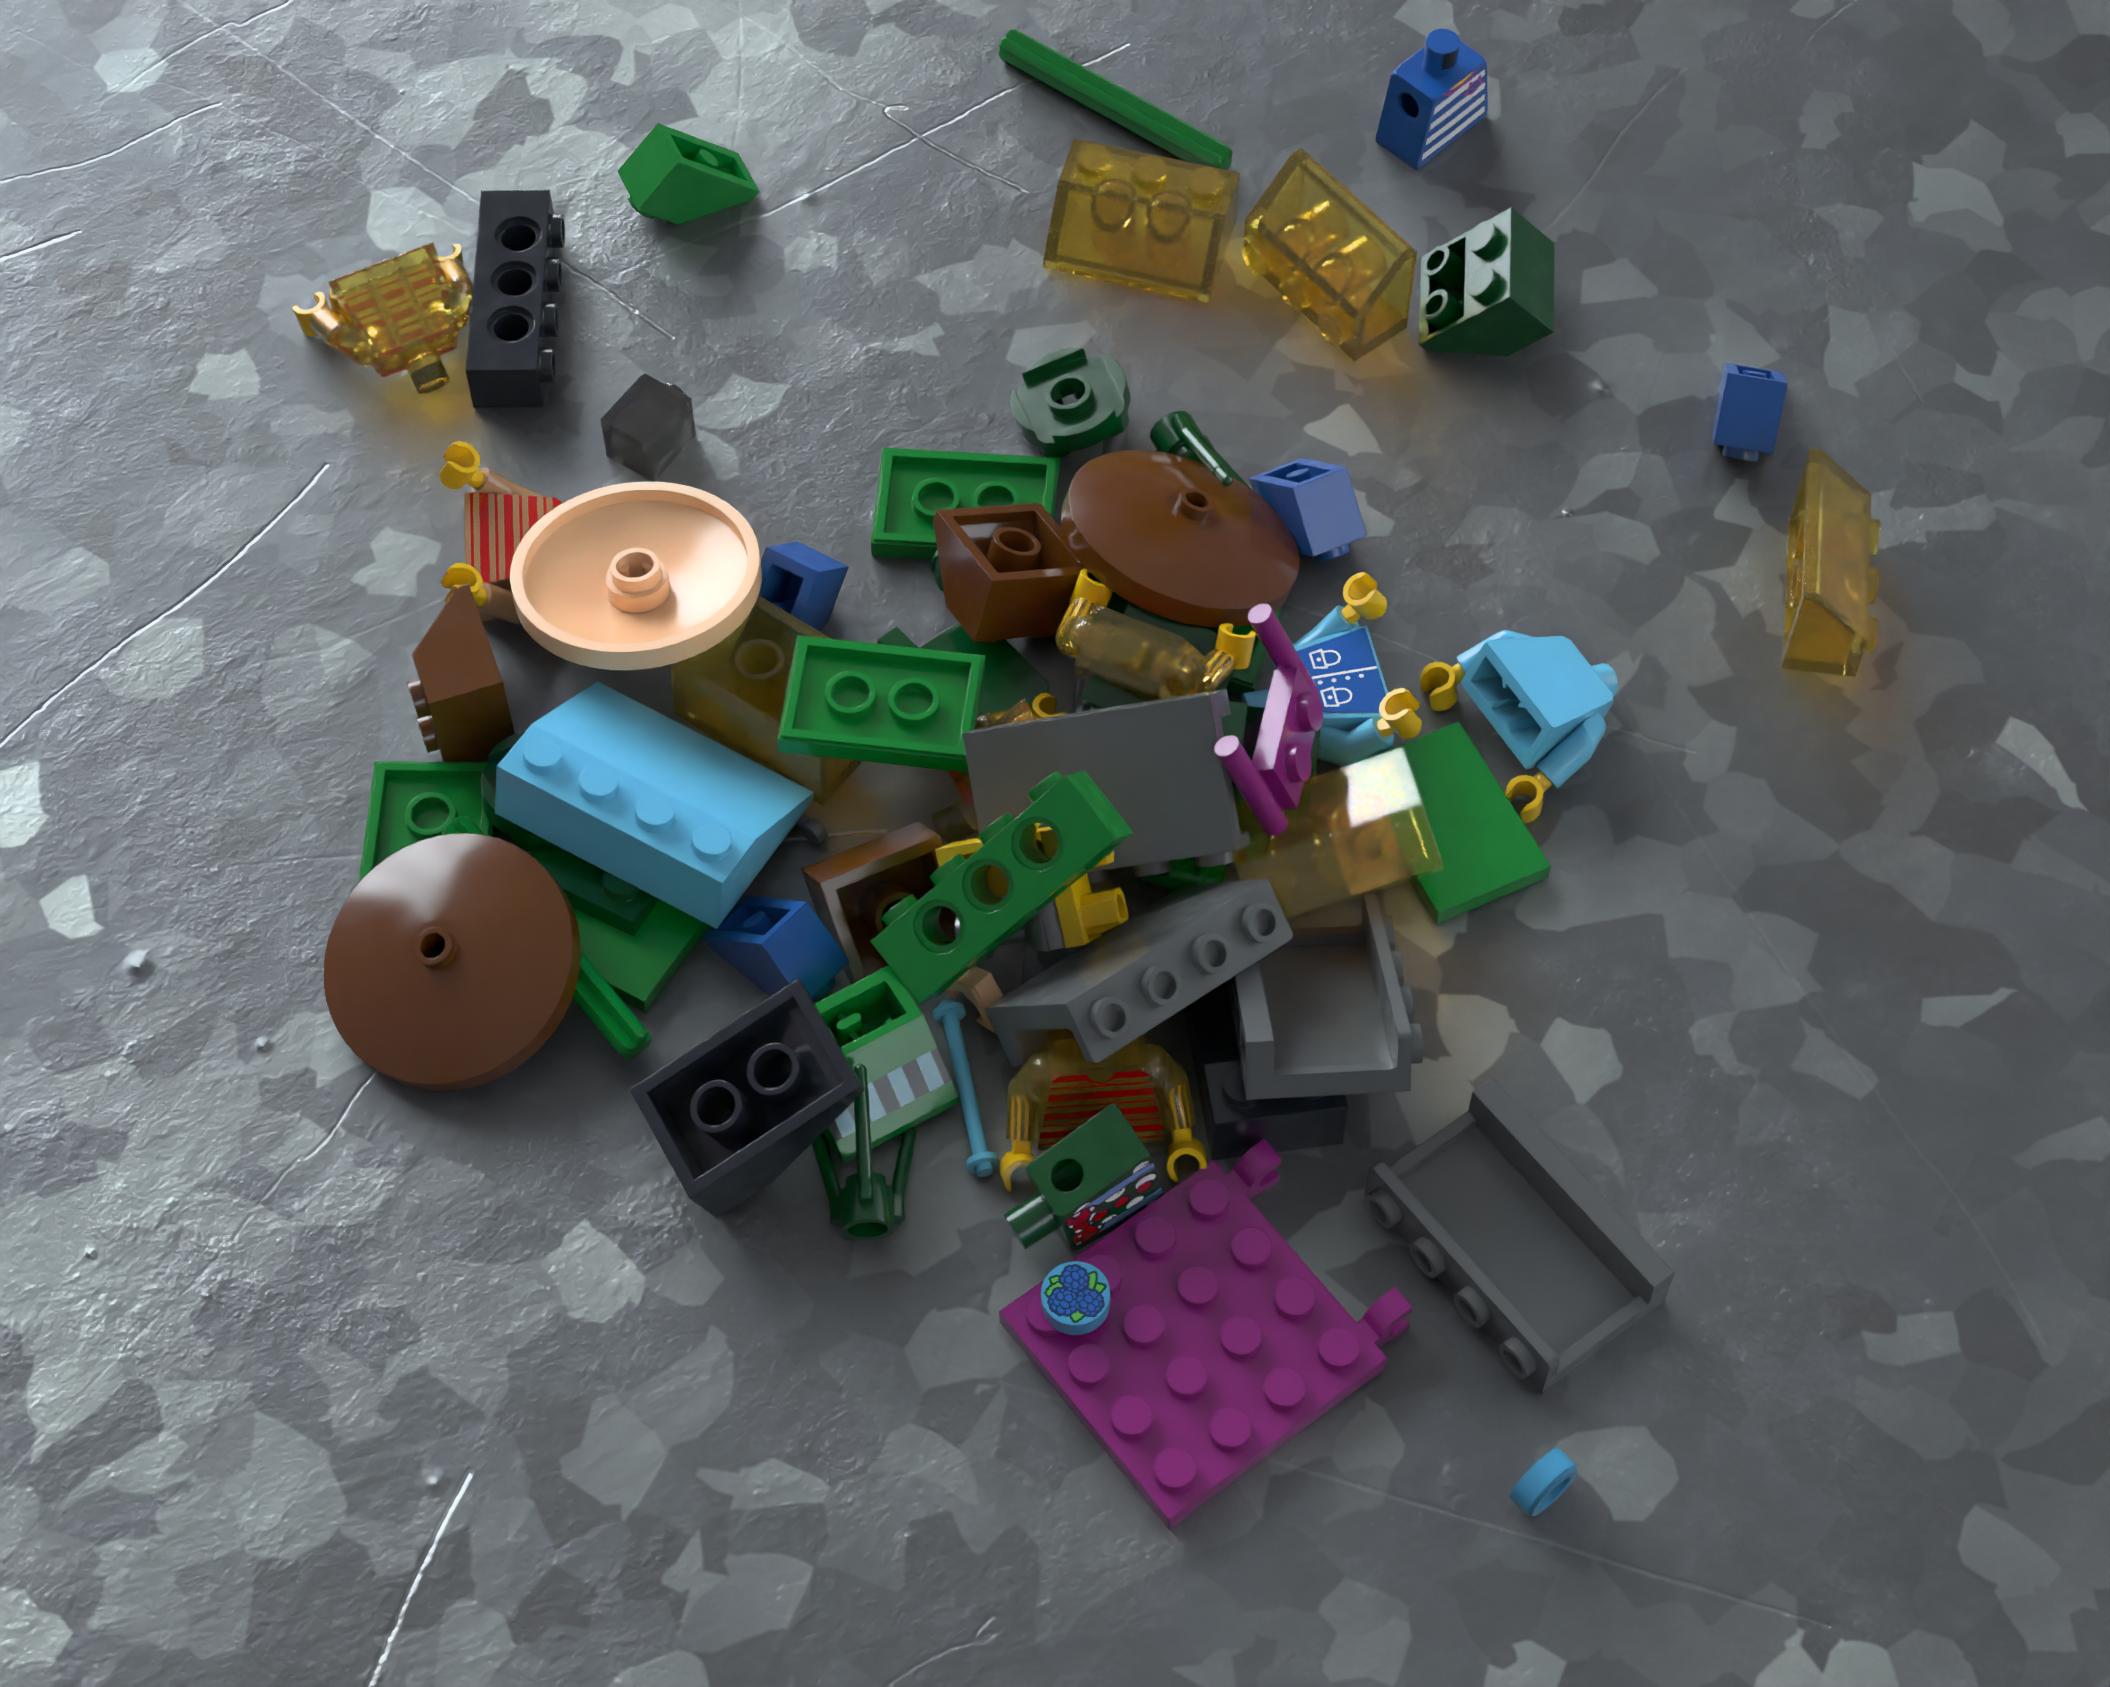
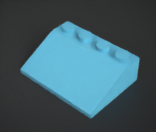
M597 681L532 723L497 765L495 814L717 929L813 801L814 792Z

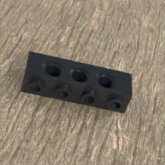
M550 190L481 191L465 368L473 407H544L545 383L555 382V351L553 347H548L549 337H558L559 334L557 302H551L552 292H561L562 290L561 259L554 256L555 248H564L565 221L563 213H554Z

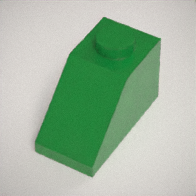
M659 123L654 126L617 171L629 193L627 196L628 201L638 213L650 219L658 217L678 225L753 200L760 192L739 153Z

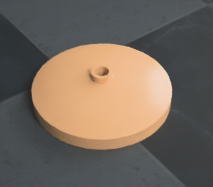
M644 481L616 484L592 490L564 502L544 515L525 534L516 549L510 568V584L515 610L521 624L532 639L549 652L567 661L606 670H642L662 667L686 660L710 649L728 637L743 623L757 601L762 582V567L757 538L753 529L739 511L729 503L706 491L667 482Z

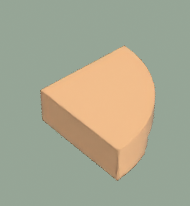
M975 966L946 991L953 999L962 992L976 1006L980 1013L976 1021L981 1026L996 1033L985 1007L1001 998L1003 994L991 972Z

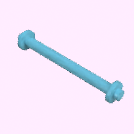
M946 999L941 1001L939 1006L933 1010V1018L936 1023L944 1025L971 1146L972 1156L966 1160V1167L969 1172L975 1173L979 1177H986L991 1175L993 1170L999 1166V1156L995 1152H989L959 1022L966 1015L965 1007L962 1003L955 1002L953 999Z

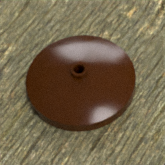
M1125 450L1099 456L1083 465L1075 474L1062 505L1061 522L1065 538L1085 568L1101 583L1122 598L1168 619L1206 627H1219L1224 623H1231L1233 627L1250 625L1248 620L1249 611L1258 604H1268L1274 613L1277 612L1286 602L1298 576L1300 556L1294 536L1272 506L1235 478H1233V483L1230 486L1222 485L1204 463L1193 459L1149 450Z
M470 833L447 834L418 841L397 851L373 868L354 888L343 904L329 935L324 960V989L330 1015L345 1043L359 1058L376 1071L400 1084L420 1090L456 1091L489 1083L513 1071L532 1057L550 1038L563 1019L576 989L580 971L581 940L578 922L573 907L558 881L536 859L517 846L498 838Z

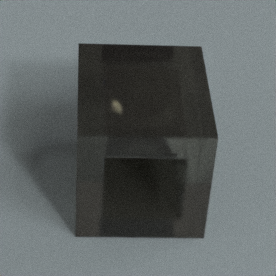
M643 373L600 419L606 456L652 482L664 472L696 436L691 398L678 386L672 383L664 384L646 373Z

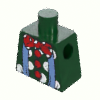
M1113 1102L1029 1163L1025 1170L1035 1195L1003 1216L1024 1249L1029 1248L1050 1233L1058 1230L1069 1248L1073 1251L1079 1250L1112 1232L1164 1194L1151 1154L1115 1102Z

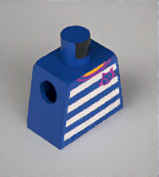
M1436 29L1431 31L1426 37L1425 46L1399 65L1392 73L1375 141L1414 170L1420 169L1487 115V62L1483 56L1461 42L1458 35L1451 30Z

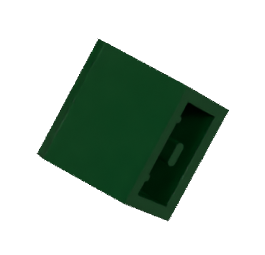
M1511 207L1421 256L1418 345L1425 351L1509 356L1553 333L1555 243Z

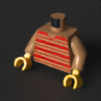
M454 442L443 454L444 460L447 463L440 471V480L445 487L454 490L461 489L468 484L470 485L471 492L464 493L465 563L451 565L441 581L442 586L451 589L445 598V602H447L456 587L469 584L482 621L497 618L520 625L521 622L515 610L510 584V568L513 556L521 540L531 527L544 515L563 503L556 497H546L517 485L487 467L478 470L480 456L477 450L466 442Z

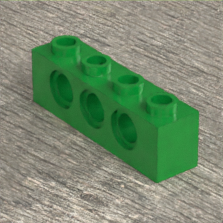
M1056 771L1047 776L1027 794V797L1033 803L1015 819L1009 812L999 817L978 835L983 846L965 860L961 854H958L948 860L929 877L935 885L934 888L918 901L913 894L909 895L892 907L881 918L887 927L870 942L918 1004L944 993L1134 834L1086 771L1073 773L1065 777L1059 771ZM1040 824L1049 826L1057 836L1058 849L1053 858L1045 856L1037 847L1035 837ZM992 865L1000 868L1007 876L1009 889L1004 899L994 895L988 886L987 874ZM943 907L951 909L959 919L960 931L956 939L950 938L941 929L939 915Z

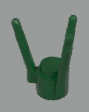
M1185 411L1171 412L1158 420L1151 429L1150 439L1157 452L1170 453L1204 463L1209 471L1226 487L1233 483V478L1249 487L1215 450L1208 437L1202 434L1189 413Z
M857 1064L854 1067V1071L865 1088V1091L854 1101L857 1173L845 1179L846 1186L841 1189L823 1133L812 1143V1147L829 1199L830 1223L840 1225L841 1233L848 1238L872 1240L890 1235L894 1232L895 1222L905 1220L904 1196L914 1153L916 1130L912 1127L903 1132L890 1187L886 1185V1177L872 1171L867 1069L865 1065Z

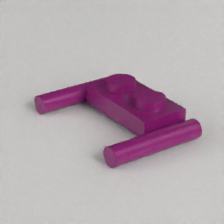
M1258 604L1249 611L1248 620L1277 670H1274L1253 759L1251 761L1238 738L1233 735H1228L1218 740L1214 751L1264 832L1269 836H1277L1283 833L1288 826V819L1283 810L1298 809L1303 783L1310 778V753L1315 732L1321 728L1323 723V707L1318 696V687L1271 606L1268 604Z

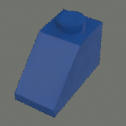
M1724 362L1712 434L1713 444L1724 446L1722 455L1741 460L1758 461L1759 452L1774 453L1788 385L1782 372Z
M1300 458L1249 478L1252 490L1271 505L1294 536L1299 553L1315 558V561L1330 560L1344 555L1350 550L1348 543L1367 536L1347 467Z
M798 541L765 548L761 559L762 582L757 601L743 623L735 630L725 657L726 660L776 685L781 684L790 673L797 635L817 637L828 623L849 566Z
M746 896L731 909L717 929L712 927L702 936L703 940L713 951L770 997L799 978L813 1001H817L833 988L836 982L834 976L850 962L806 901Z

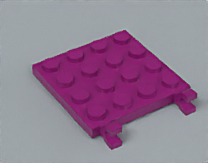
M1265 1139L1248 1150L1238 1160L1233 1170L1228 1173L1222 1169L1215 1159L1207 1164V1169H1199L1069 1261H1079L1093 1265L1104 1274L1109 1283L1110 1310L1105 1321L1094 1331L1082 1335H1069L1056 1330L1047 1322L1041 1307V1287L1044 1280L999 1311V1320L1002 1326L1168 1529L1183 1520L1386 1369L1387 1357L1379 1348L1400 1336L1409 1329L1410 1325L1405 1317L1412 1313L1413 1307L1396 1287L1380 1297L1367 1310L1363 1318L1356 1322L1250 1201L1255 1195L1261 1194L1279 1182L1280 1175L1274 1169L1281 1164V1157Z

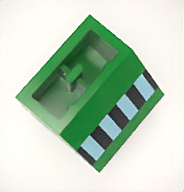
M889 965L815 1003L853 1069L857 1064H863L867 1069L871 1149L959 1103V1096L923 1013ZM854 1102L823 1132L843 1164L856 1157Z

